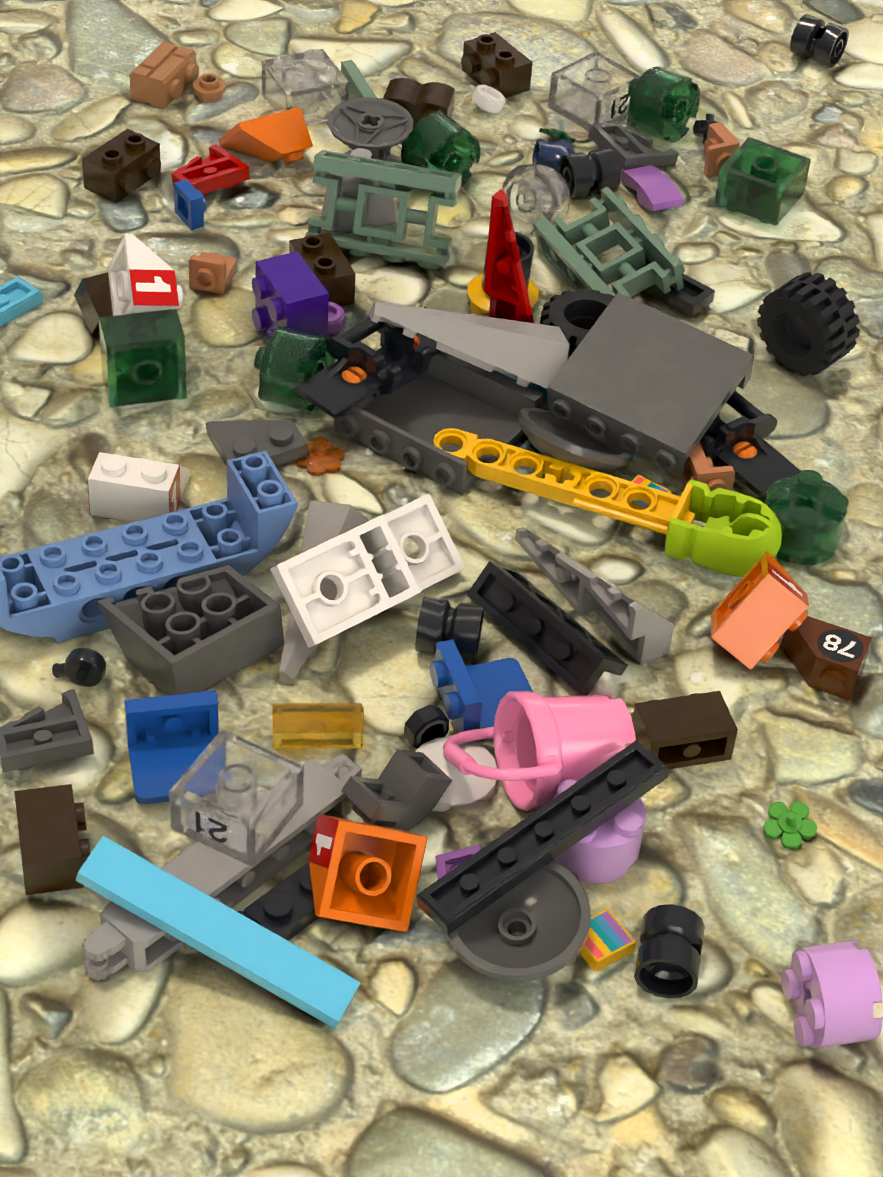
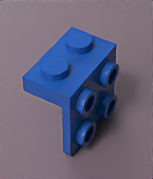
M453 639L436 643L435 661L430 662L429 665L430 677L434 687L438 688L444 702L446 714L452 720L457 733L494 727L499 701L508 692H533L516 659L505 658L465 666Z
M216 690L124 700L126 738L134 795L137 803L146 805L222 796L227 792V778L219 739Z

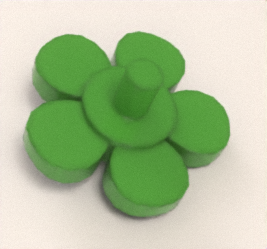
M778 801L770 805L768 815L771 819L767 820L763 827L764 833L768 838L777 839L782 836L781 843L785 848L797 849L801 844V838L811 839L815 836L817 825L814 821L807 819L809 807L799 801L794 802L789 811L783 802Z

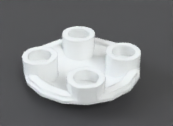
M449 737L435 738L422 744L415 751L424 753L453 780L433 809L439 812L447 811L452 806L470 805L479 800H488L494 795L496 780L477 777L473 774L465 775L443 757V745ZM471 741L458 745L477 761V764L497 768L494 757L480 744Z

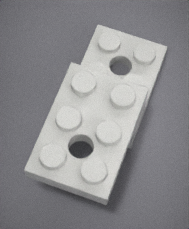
M427 494L270 568L308 648L420 593L421 590L465 569V566L430 494ZM405 538L412 539L417 544L419 554L416 559H412L405 554L403 549ZM323 578L332 580L336 585L337 596L335 600H328L322 595L320 582Z

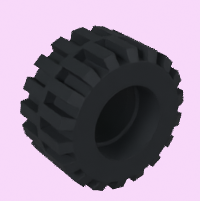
M806 272L800 276L797 275L762 300L763 304L758 309L760 317L757 318V326L762 331L759 335L761 340L765 341L768 353H772L775 356V361L780 366L784 364L788 371L792 373L797 371L800 376H807L809 374L813 376L834 364L857 344L855 339L860 334V329L856 326L860 323L859 315L854 313L853 309L856 307L853 301H849L845 289L843 287L838 288L836 281L832 278L826 280L823 274L815 273L812 275L811 272Z
M576 289V291H564L561 295L552 296L550 302H545L541 311L540 324L560 327L569 343V359L615 296L608 293H600L598 290Z

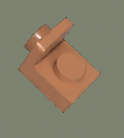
M721 122L709 124L707 139L704 142L706 157L703 173L707 177L736 172L740 143Z
M202 252L200 256L192 255L189 259V288L225 295L237 271V258Z
M699 442L688 457L686 473L684 476H681L685 487L692 479L707 484L710 491L717 488L732 491L735 471L733 466L713 467L711 458L705 456Z

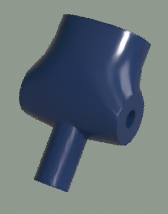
M538 138L532 155L533 167L559 175L561 157L574 154L575 151L567 140L561 139L551 142Z

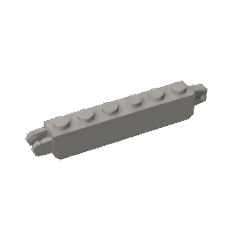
M344 754L322 765L315 759L310 758L298 768H293L286 772L282 779L267 791L253 796L248 804L233 816L219 821L227 826V830L225 832H214L213 834L218 839L226 838L227 841L225 843L217 842L208 833L196 843L186 845L177 857L161 869L224 905L233 908L311 848L318 814L344 819V798L346 795L341 790L350 776L362 777V768ZM216 824L214 828H221V826ZM110 901L104 910L100 912L101 925L92 931V935H87L84 943H82L83 951H85L86 955L84 969L87 971L88 978L91 977L98 981L109 978L110 974H115L125 965H128L135 972H149L186 943Z

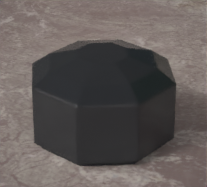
M428 705L414 711L404 725L405 737L416 748L435 738L445 737L449 731V719L440 708L433 705Z

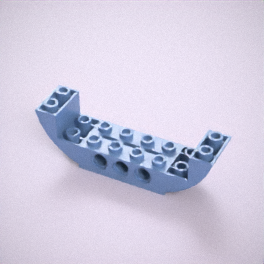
M266 450L227 460V498L0 557V627L9 632L31 637L53 638L55 643H60L110 629L98 608V600L113 597L115 603L135 598V590L151 586L153 591L157 592L177 586L179 578L227 565L244 577L260 564L277 545L291 523L298 507V502Z

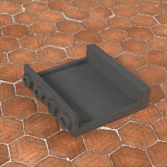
M618 292L548 385L547 410L561 420H568L585 428L596 437H603L620 445L628 453L638 454L654 462L663 470L673 471L684 476L688 457L735 389L737 387L744 389L751 379L754 355Z
M441 351L431 357L428 371L389 395H381L378 398L371 396L334 419V431L462 496L480 477H476L467 469L468 462L448 453L460 450L461 447L459 445L446 444L440 449L433 445L435 435L441 430L454 428L476 434L478 439H493L516 446L526 437L518 421L521 409H542L544 393L529 386L525 388L516 384L517 380L494 370L488 372ZM483 455L478 460L483 463H494L498 458L493 455Z

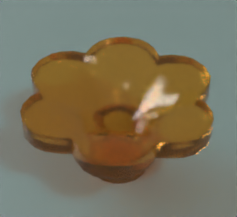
M316 437L313 439V443H308L309 455L295 461L297 467L307 469L308 474L322 476L325 473L334 474L339 472L345 454L342 449L333 447L332 443L325 437Z

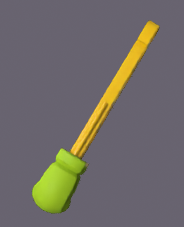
M448 428L441 430L435 435L433 445L440 449L446 444L459 445L461 447L460 450L448 453L468 462L467 469L476 477L665 534L666 556L679 560L690 557L693 564L719 573L744 577L766 551L775 558L781 546V524L776 514L762 501L751 496L722 488L710 491L707 484L692 479L687 483L682 495L677 496L493 439H478V435L460 429ZM483 455H493L498 460L494 463H483L478 458ZM521 466H528L533 468L535 472L523 475L517 473L515 469ZM595 489H604L611 495L606 498H597L590 492ZM639 500L647 503L649 507L637 510L631 508L628 504ZM694 520L706 523L705 527L693 524Z

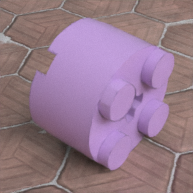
M568 779L561 782L554 798L579 780ZM641 798L556 857L554 861L563 865L571 872L576 873L577 879L586 883L602 884L622 878L628 873L629 867L634 862L636 863L639 856L646 818L645 807Z
M850 940L797 948L792 954L791 969L782 971V989L787 1000L793 999L797 1016L794 1019V1032L796 1040L801 1047L811 1046L818 1049L875 1040L880 1035L883 1017L873 1019V1003L882 1002L881 986L871 954L867 948L857 949L860 941Z

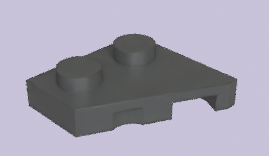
M620 122L591 124L588 136L599 146V149L611 148L614 151L621 170L649 165L654 167L676 165L679 155L677 151L669 149L668 151L660 152L652 148L653 139L635 132L632 128Z
M293 420L210 421L205 423L207 435L226 466L227 460L265 450L276 467L309 455L308 443Z
M75 689L62 693V703L45 712L42 707L38 706L25 713L21 719L11 721L0 727V765L3 773L14 770H26L38 765L69 761L77 757L94 754L93 740Z

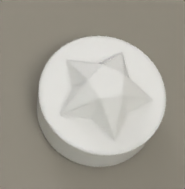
M478 85L471 97L473 102L484 112L500 113L506 102L505 97L499 91L487 85Z

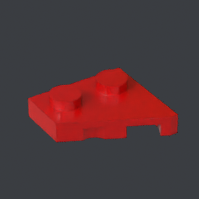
M217 144L209 147V156L203 161L202 157L196 156L186 166L180 167L171 173L173 187L175 182L187 179L204 196L208 192L221 188H234L238 183L250 180L249 166Z

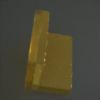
M272 703L273 749L363 747L364 707L362 703Z

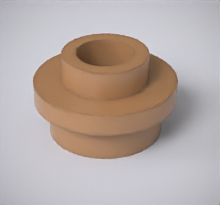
M207 73L194 80L193 91L199 101L215 103L222 99L226 91V83L217 75Z

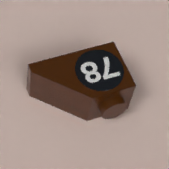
M807 616L795 631L786 630L783 634L781 646L809 687L850 701L865 667L872 637Z

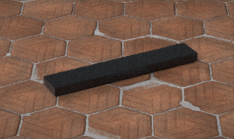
M637 740L417 894L418 906L447 935L451 934L667 779L668 766Z

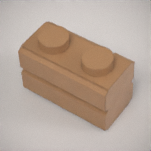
M163 41L130 73V96L132 100L145 105L149 103L150 106L162 110L174 99L178 100L183 90L189 84H193L194 80L199 76V66L196 63L195 51L182 46L178 48L175 44Z

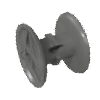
M362 97L350 99L336 105L329 113L327 125L332 135L345 145H348L350 149L364 148L372 153V159L405 164L390 152L392 147L404 142L413 131L414 120L408 110L395 102L382 98ZM347 151L344 154L350 155L351 151Z

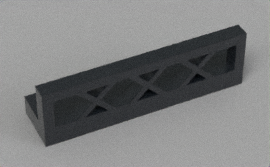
M489 561L466 594L477 605L484 606V611L579 694L588 696L604 671L621 676L628 667L623 660L516 569Z

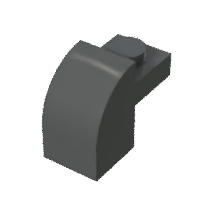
M397 749L378 779L350 776L341 792L354 803L352 808L361 818L378 826L409 831L434 809L453 780L424 753Z

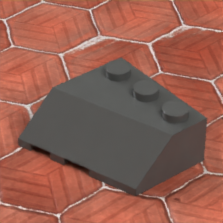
M229 565L179 578L177 586L154 592L152 587L149 586L135 590V598L116 603L113 597L97 601L99 610L128 662L167 695L201 692L284 646L280 604Z

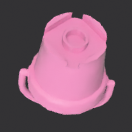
M510 691L499 701L494 727L468 730L449 737L443 745V757L465 775L473 774L481 778L501 780L508 798L516 808L524 811H533L541 808L554 798L561 782L568 779H582L622 751L625 745L636 741L632 718L625 703L621 698L611 699L614 694L542 697L540 694L530 691ZM494 738L497 768L477 764V761L458 745Z

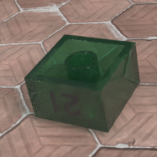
M748 137L720 168L714 203L724 206L730 211L740 212L756 218L762 223L777 226L805 193L811 159Z
M177 309L99 317L102 378L110 407L187 398L185 336Z

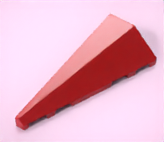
M500 189L492 196L485 269L484 292L491 295L489 317L534 323L508 199L505 191Z

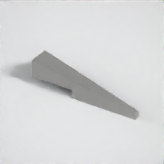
M374 301L369 313L371 321L375 323L381 321L404 328L403 335L412 339L417 333L436 341V349L488 372L494 370L517 377L516 384L525 388L532 382L548 390V385L568 360L569 343L560 327L379 301Z
M310 500L300 554L369 520L352 505ZM323 578L320 582L322 595L328 600H335L337 596L336 585L332 580ZM291 611L289 613L279 669V684L293 686L297 681V674L307 660L311 661L316 654L318 644L308 648Z
M524 527L516 529L515 540L580 616L595 611L640 665L669 654L674 623Z

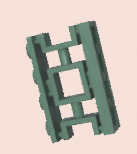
M322 150L314 155L313 170L316 171L313 176V183L330 186L326 217L319 215L309 217V229L305 236L331 233L339 247L348 248L349 253L356 256H369L371 252L384 255L383 259L390 262L400 263L404 262L405 259L416 260L419 266L430 269H437L440 265H445L448 262L452 239L435 236L439 205L454 207L457 204V193L461 187L462 174ZM328 172L374 180V182L366 180L360 182L357 199L342 197L340 193L343 176L331 175ZM398 185L444 192L445 194L433 192L429 197L428 211L410 209L412 188L400 187ZM369 193L400 198L396 229L365 224ZM338 211L355 213L354 234L332 231L337 225ZM408 223L425 226L423 246L427 247L400 243L406 238Z
M608 187L600 190L601 200H598L596 197L589 200L590 214L568 225L559 216L553 218V224L546 217L533 223L538 249L575 291L576 289L598 290L600 293H608L613 296L620 292L631 298V296L654 284L664 294L671 291L670 285L676 291L684 288L682 273L685 272L679 256L676 253L671 254L665 248L661 237L656 233L652 234L647 229L642 217L639 214L634 215L628 209L624 198L621 195L616 196ZM618 244L626 252L605 264H602L596 257ZM612 283V290L607 286Z

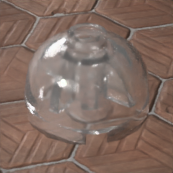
M542 164L519 165L507 175L502 190L506 191L514 231L524 233L525 231L527 234L532 235L535 234L533 223L544 217L551 224H553V218L557 216L564 220L569 211L571 201L570 190L566 180L554 168Z

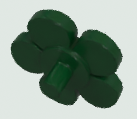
M539 129L540 133L554 138L553 142L564 139L575 143L576 139L569 136L566 132L557 129Z

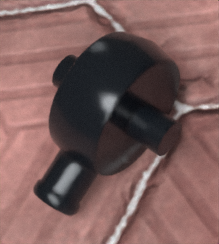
M706 114V120H696L694 122L693 134L703 137L702 144L707 139L709 124L718 123L714 121V114Z
M77 648L71 651L65 663H55L52 666V673L56 678L67 676L77 685L92 687L99 684L105 676L106 661L100 653L93 649Z

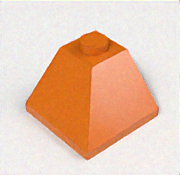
M301 107L240 122L218 139L221 147L268 162L284 160L285 164H291L304 159L303 153L313 147Z

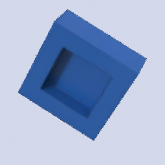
M187 179L175 182V213L191 230L204 227V211H206L207 207L204 195L201 191H197Z

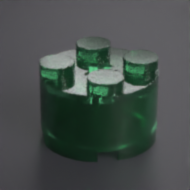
M658 66L648 69L640 78H634L629 84L628 127L671 143L679 141L690 129L686 127L689 118H696L700 104L698 84L693 83V79Z
M434 111L419 120L413 126L412 133L404 142L400 143L402 145V164L462 174L461 187L472 176L469 170L473 162L478 164L481 154L478 139L441 111Z
M277 326L266 347H260L255 355L254 366L257 370H260L259 399L303 411H317L318 407L296 393V387L336 362V359L327 352L325 342L328 338L320 334Z
M803 470L799 475L787 476L769 485L764 504L776 514L781 524L782 532L781 546L775 558L788 563L790 558L803 560L802 565H817L832 558L839 545L849 505L847 497L834 485L823 480L820 473L813 470Z

